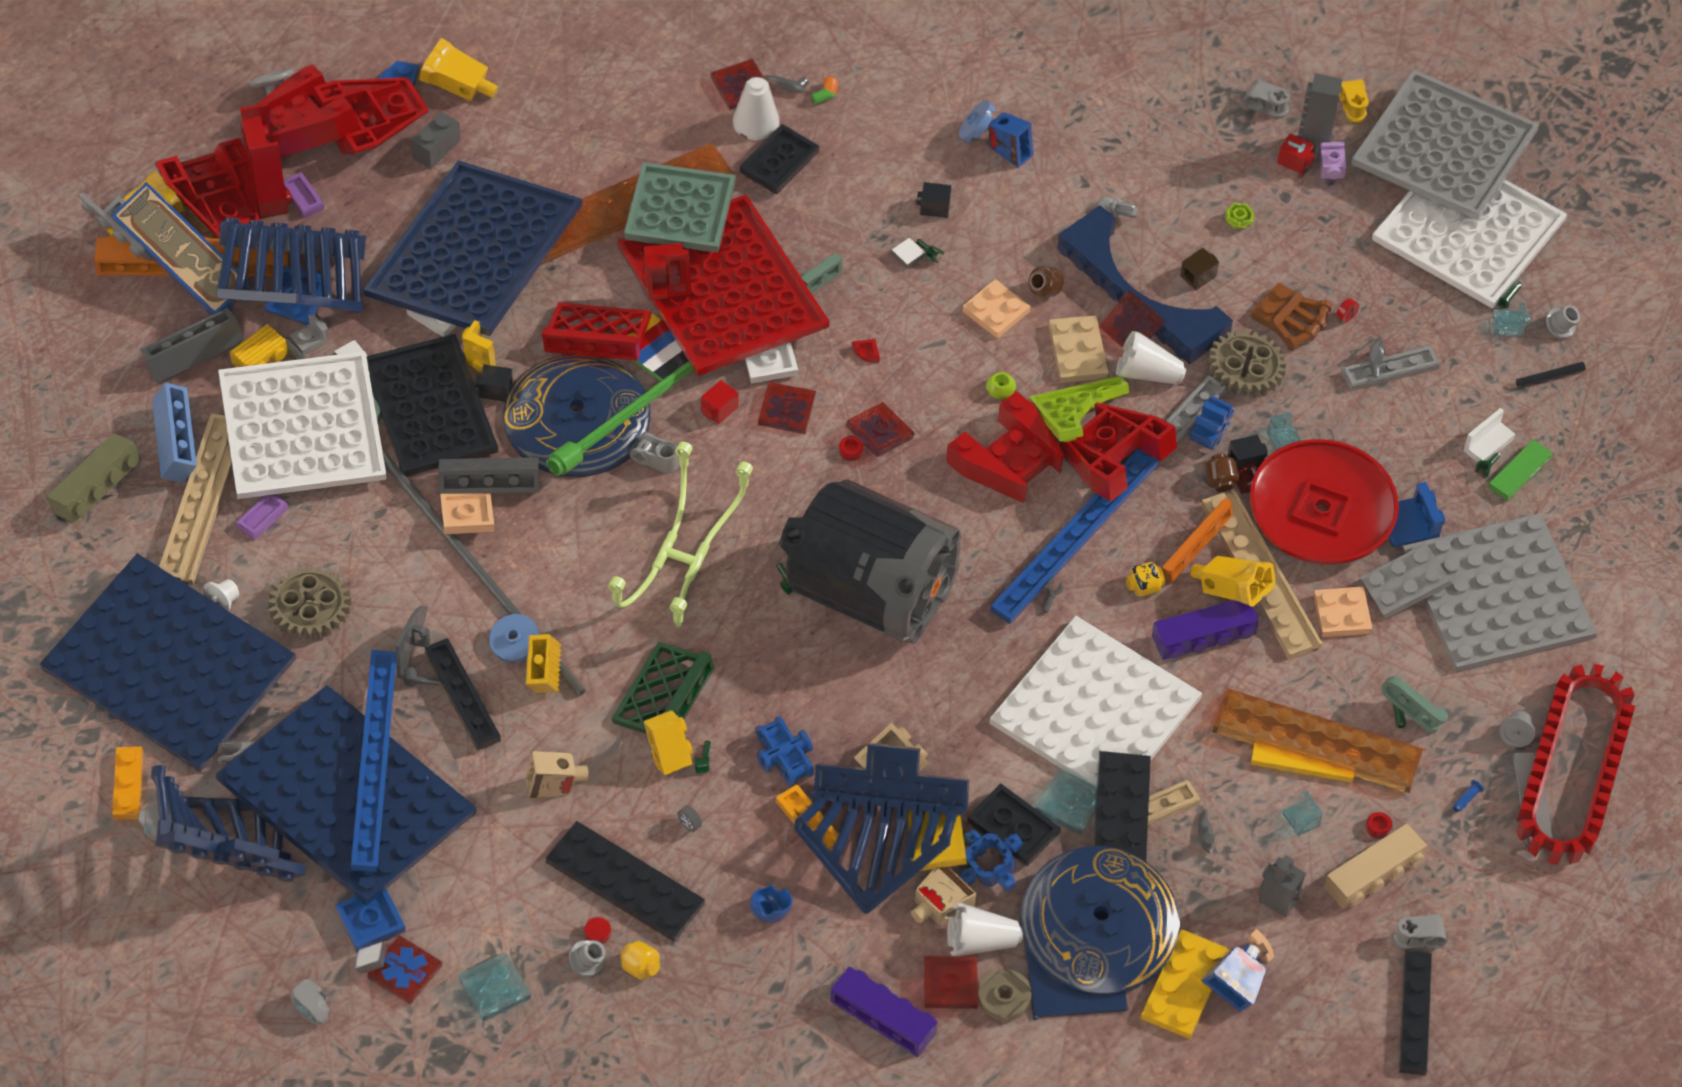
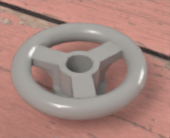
M284 69L251 80L249 85L251 87L264 86L268 95L283 83L284 79L294 74V70Z

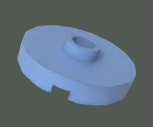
M984 100L972 109L962 123L959 131L960 139L966 143H971V138H978L983 134L992 121L993 116L990 115L991 112H995V106L991 102Z
M511 614L504 616L491 629L489 636L490 647L497 658L506 663L524 662L527 660L529 636L540 635L539 629L534 621L525 615ZM517 634L515 639H510L512 635Z

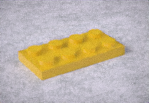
M1181 929L1174 951L1162 969L1141 1014V1019L1190 1039L1213 991L1201 980L1230 949Z

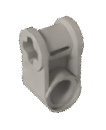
M1255 80L1244 98V103L1248 108L1271 115L1274 118H1283L1289 112L1287 104L1290 101L1289 91L1263 80Z
M647 432L640 435L638 445L630 451V457L636 463L654 468L662 473H672L679 465L678 455L675 453L677 446L673 442L658 438Z
M1437 914L1403 917L1397 925L1398 930L1393 937L1395 945L1402 950L1436 949L1447 943L1442 917Z

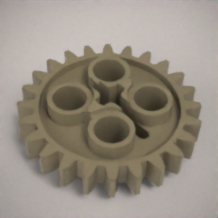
M1235 330L1234 336L1227 332L1225 338L1219 336L1218 342L1214 341L1212 348H1210L1207 362L1210 365L1209 372L1214 373V380L1221 379L1220 387L1228 385L1227 391L1230 392L1236 389L1238 396L1242 391L1245 392L1246 397H1249L1250 392L1259 397L1260 391L1267 395L1269 389L1275 391L1276 386L1281 384L1286 372L1287 362L1284 361L1285 354H1279L1281 347H1273L1274 340L1267 342V336L1264 335L1259 338L1256 331L1253 335H1249L1248 330H1245L1244 334L1241 335L1238 330ZM1252 349L1253 353L1246 377L1242 378L1241 374L1248 350Z
M308 565L307 571H303L299 566L297 568L298 573L294 574L289 570L288 578L280 576V584L274 583V591L269 592L270 600H268L270 617H273L274 625H280L281 632L288 629L290 637L298 633L299 640L302 639L304 634L308 635L309 640H312L313 634H317L322 639V632L325 631L327 634L332 635V627L340 629V622H346V614H350V590L346 588L345 580L340 581L338 573L331 577V569H327L323 573L321 566H318L316 571H312L311 565Z

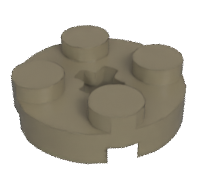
M1000 969L993 970L981 980L977 1000L981 1009L988 1016L997 1019L1001 1023H1009L1011 1020L1021 1017L1028 1010L1031 1001L1030 984L1021 973L1009 969V972H1000ZM1009 991V999L1000 998L999 992L1005 993Z

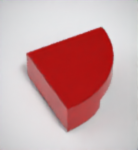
M876 339L852 341L851 347L856 356L866 362H880Z

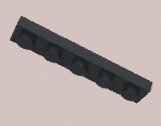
M446 638L426 647L425 654L476 750L478 751L500 742L501 736L449 639Z
M1406 950L1404 954L1399 1073L1426 1076L1432 953Z

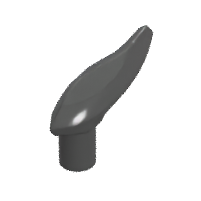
M765 75V79L773 81L782 88L795 93H804V87L809 84L807 77L794 81L779 76Z
M1380 337L1372 344L1369 354L1370 368L1375 378L1378 377L1379 366L1383 355L1386 353Z
M1205 809L1202 810L1200 816L1198 836L1202 848L1210 854L1215 838L1208 819V810Z

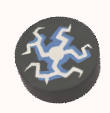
M684 806L677 812L679 820L689 831L695 832L702 826L700 816L690 806Z

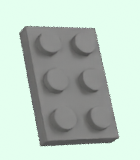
M1426 543L1360 577L1361 583L1384 619L1451 586L1448 576Z

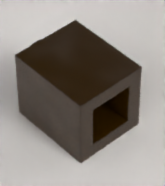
M1201 248L1182 261L1180 277L1192 288L1198 290L1217 277L1219 261L1215 255Z

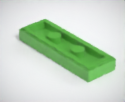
M1533 439L1489 483L1488 488L1508 502L1551 459L1553 453Z

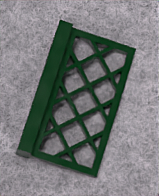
M658 642L611 718L612 723L647 734L643 722L671 710L679 718L685 719L714 671L711 654L701 651L700 655ZM661 652L672 655L671 659L660 663L657 659ZM686 660L694 662L691 667L683 670L679 666L680 662ZM676 665L677 672L664 676L663 668ZM658 670L661 677L647 682L646 676ZM681 678L682 683L680 686L669 689L667 682ZM664 684L666 691L652 695L650 688ZM647 689L649 697L635 701V694ZM669 697V705L658 709L655 702ZM650 703L653 704L655 710L640 714L638 707ZM635 709L636 717L630 719L622 718L624 712Z

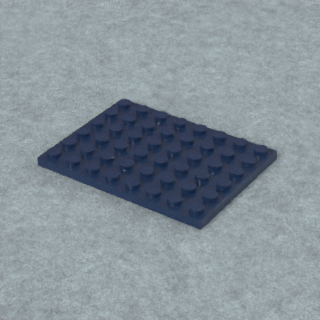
M458 160L363 289L364 295L465 329L470 327L474 321L480 323V333L491 336L581 208L582 199Z
M137 553L39 665L42 670L198 772H201L218 752V746L229 739L297 658L296 654Z
M326 685L217 772L216 780L367 906L475 815L477 807L389 736L377 872L350 870L365 716Z

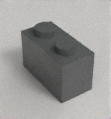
M441 111L411 140L413 158L432 169L461 140L460 122Z

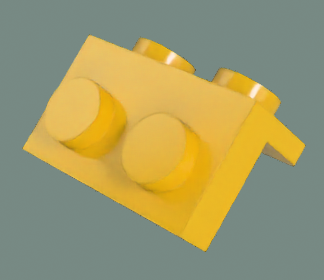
M474 321L470 327L464 330L462 340L467 365L481 373L484 364L496 366L493 341L481 337L480 323Z

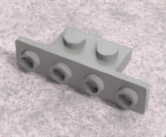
M83 192L79 195L83 201L81 207L89 215L94 213L98 217L97 221L103 228L107 230L110 227L114 231L113 236L121 244L126 242L130 245L128 249L138 259L142 256L147 262L151 259L146 249L112 218V214L125 203L120 196L102 210Z

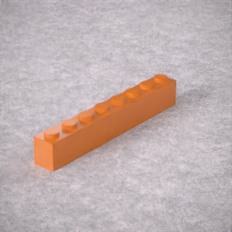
M114 237L96 238L94 262L97 275L169 276L152 258L147 262L142 256L139 259L134 256L128 249L130 245L126 242L121 244ZM205 238L223 256L225 246H219L220 239ZM235 247L232 265L238 270L241 248ZM257 249L250 250L247 276H255ZM267 250L265 277H273L274 251ZM283 252V266L290 268V253Z

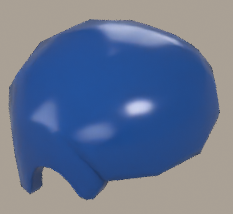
M769 885L765 888L757 889L751 895L750 910L757 918L764 922L777 923L789 913L793 898L786 888L778 891L773 885Z

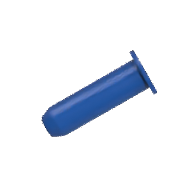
M1472 780L1471 786L1454 803L1453 809L1456 812L1462 811L1478 792L1484 791L1483 786L1478 781Z

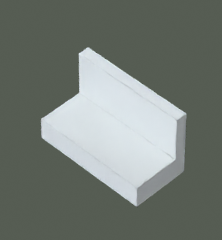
M1501 408L1467 436L1463 451L1477 463L1481 460L1488 461L1496 452L1501 451L1514 440L1515 433L1501 423L1504 410Z

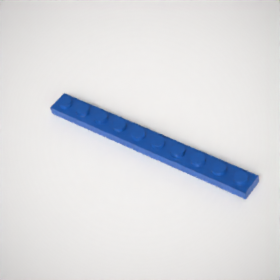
M1137 449L1123 464L1126 469L1128 488L1111 502L1095 494L991 605L990 611L1011 624L1047 586L1048 581L1061 571L1158 466L1159 460Z
M371 650L350 870L377 872L396 669V652Z

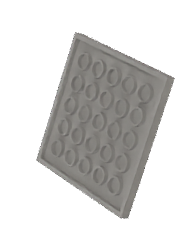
M1413 70L1352 158L1351 165L1478 221L1538 131L1539 124Z
M1541 513L1402 547L1401 552L1404 555L1426 543L1450 580L1451 586L1425 598L1423 601L1455 673L1596 638L1597 632Z

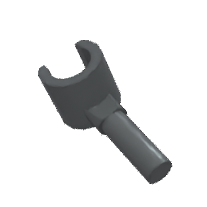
M1051 579L1048 581L1047 588L1049 593L1043 608L1044 612H1049L1056 594L1063 592V582H1060L1057 590H1053L1052 585L1055 580Z
M413 667L404 669L403 681L407 687H414L418 683L439 685L438 679L417 676V671Z

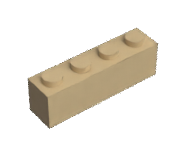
M1407 823L1329 873L1326 877L1324 889L1343 910L1351 905L1355 907L1371 892H1379L1386 882L1391 879L1397 880L1409 867L1420 865L1425 859L1424 855L1427 844Z

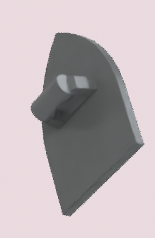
M419 606L412 613L395 646L397 675L400 679H402L404 669L407 668L416 647L426 648L430 646V631L428 628L423 627L428 606Z

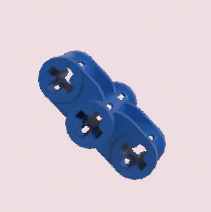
M780 716L775 717L773 722L764 726L758 725L755 727L757 737L766 749L765 751H757L758 761L765 772L771 771V767L777 765L789 786L795 785V781L806 776H814L813 766L804 753L805 751L811 752L813 746L804 730L799 731L798 735L793 737Z

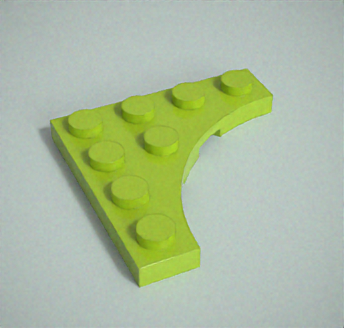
M1121 376L1029 396V401L1036 407L1045 424L1057 439L1070 442L1077 437L1083 436V428L1080 422L1083 416L1095 407L1094 404L1096 402L1102 403L1128 394L1129 385Z

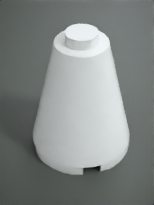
M759 77L751 78L746 82L733 115L735 131L740 135L741 133L746 135L747 139L750 140L767 139L779 127V115L769 84L765 79Z
M1132 331L1122 348L1125 350L1123 356L1118 359L1116 375L1122 378L1173 385L1183 380L1186 373L1184 362L1140 332Z
M955 903L952 910H956L954 917L949 916L947 930L948 946L954 949V951L950 952L952 956H964L1014 948L1018 942L1022 941L1023 931L1018 921L963 903Z

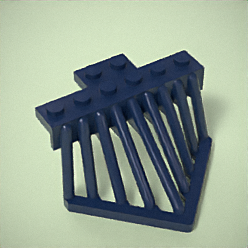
M225 218V222H219V246H225L216 299L293 303L362 312L360 260H364L366 236L359 235L360 231L345 230V234L335 233L336 228L321 227V231H314L312 226L297 225L294 228H288V224L277 222L271 223L270 226H264V221L249 220V224L239 223L240 219ZM238 247L241 248L236 287L235 290L227 289L234 248ZM251 249H257L254 291L245 290ZM267 250L274 251L273 292H264ZM283 252L290 253L292 293H283ZM300 254H305L307 295L302 294ZM315 255H320L322 297L317 296ZM330 257H335L337 299L332 298ZM344 258H350L352 301L346 300Z
M869 743L867 745L866 768L817 763L815 765L814 791L810 793V798L816 800L795 819L794 830L865 914L870 913L950 846L957 815H963L968 810L970 779L919 774L920 748ZM831 800V807L813 831L807 823ZM849 802L847 815L833 849L830 851L823 843L824 835L844 804ZM864 804L863 823L849 870L846 871L840 863V857L861 806ZM880 806L879 831L866 889L863 891L857 884L858 873L877 808ZM894 808H897L896 826L885 874L882 877V888L876 892ZM911 809L913 822L904 858L902 859V871L895 876L900 850L903 842V837L906 829V824L909 816V811ZM928 811L929 821L923 842L921 843V855L914 860L925 812ZM941 813H944L946 819L942 833L938 837L939 840L933 844Z
M152 766L151 778L156 786L159 813L155 846L168 849L172 853L188 854L195 859L211 860L214 864L234 866L237 870L253 871L260 876L276 877L284 882H291L294 878L305 875L306 865L290 861L291 854L282 851L283 835L277 830H273L272 848L266 847L265 820L255 812L256 844L248 842L240 810H253L240 799L183 796V791H179V784L174 783L175 778L165 776L166 766ZM190 808L203 809L215 833L209 832ZM215 809L229 811L236 836L235 839L229 837Z

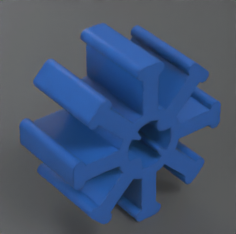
M1210 396L1209 401H1205L1202 406L1201 415H1197L1194 421L1196 425L1191 430L1190 436L1192 441L1214 450L1216 444L1219 445L1222 441L1224 430H1228L1230 425L1228 421L1233 416L1235 410L1233 405Z

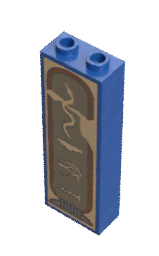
M146 182L112 214L113 220L141 244L149 256L210 315L226 308L231 312L233 309L231 306L237 300L216 299L223 256ZM232 264L227 289L235 290L238 270ZM246 279L245 290L249 291L251 286L250 282Z

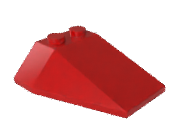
M408 78L334 80L313 86V93L319 108L343 96L354 109L360 129L345 134L344 138L334 141L342 154H356L376 148L429 111Z
M240 138L218 143L214 153L180 162L176 155L155 162V166L164 183L176 193L179 199L217 238L220 237L218 224L221 221L225 222V218L240 219L239 223L249 224V220L260 221L246 149Z

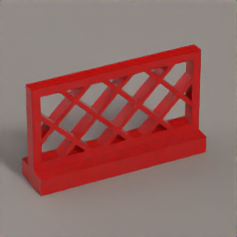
M558 302L548 328H544L542 332L544 352L638 361L640 357L639 348L651 319V311ZM562 311L573 312V314L564 318L561 315ZM588 314L596 315L588 320H586V318L584 317ZM611 316H619L618 319L612 322L607 319ZM635 318H642V319H643L642 321L637 322V323H635V324H633V323L630 321V320H633V319H635ZM577 319L582 322L573 327L569 324ZM600 321L605 324L597 329L592 326ZM624 323L628 326L620 331L615 328ZM564 326L567 330L558 329V328ZM587 328L590 332H585L581 330ZM610 330L613 334H607L605 332ZM633 332H634L635 335H636V336H628V334H631V333H633Z

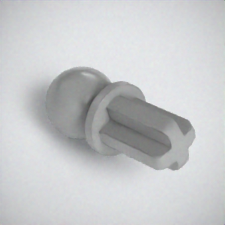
M1105 196L1098 201L1097 207L1101 205L1114 217L1122 215L1134 218L1137 216L1138 206L1125 203L1122 199L1117 198L1114 200L1109 196Z

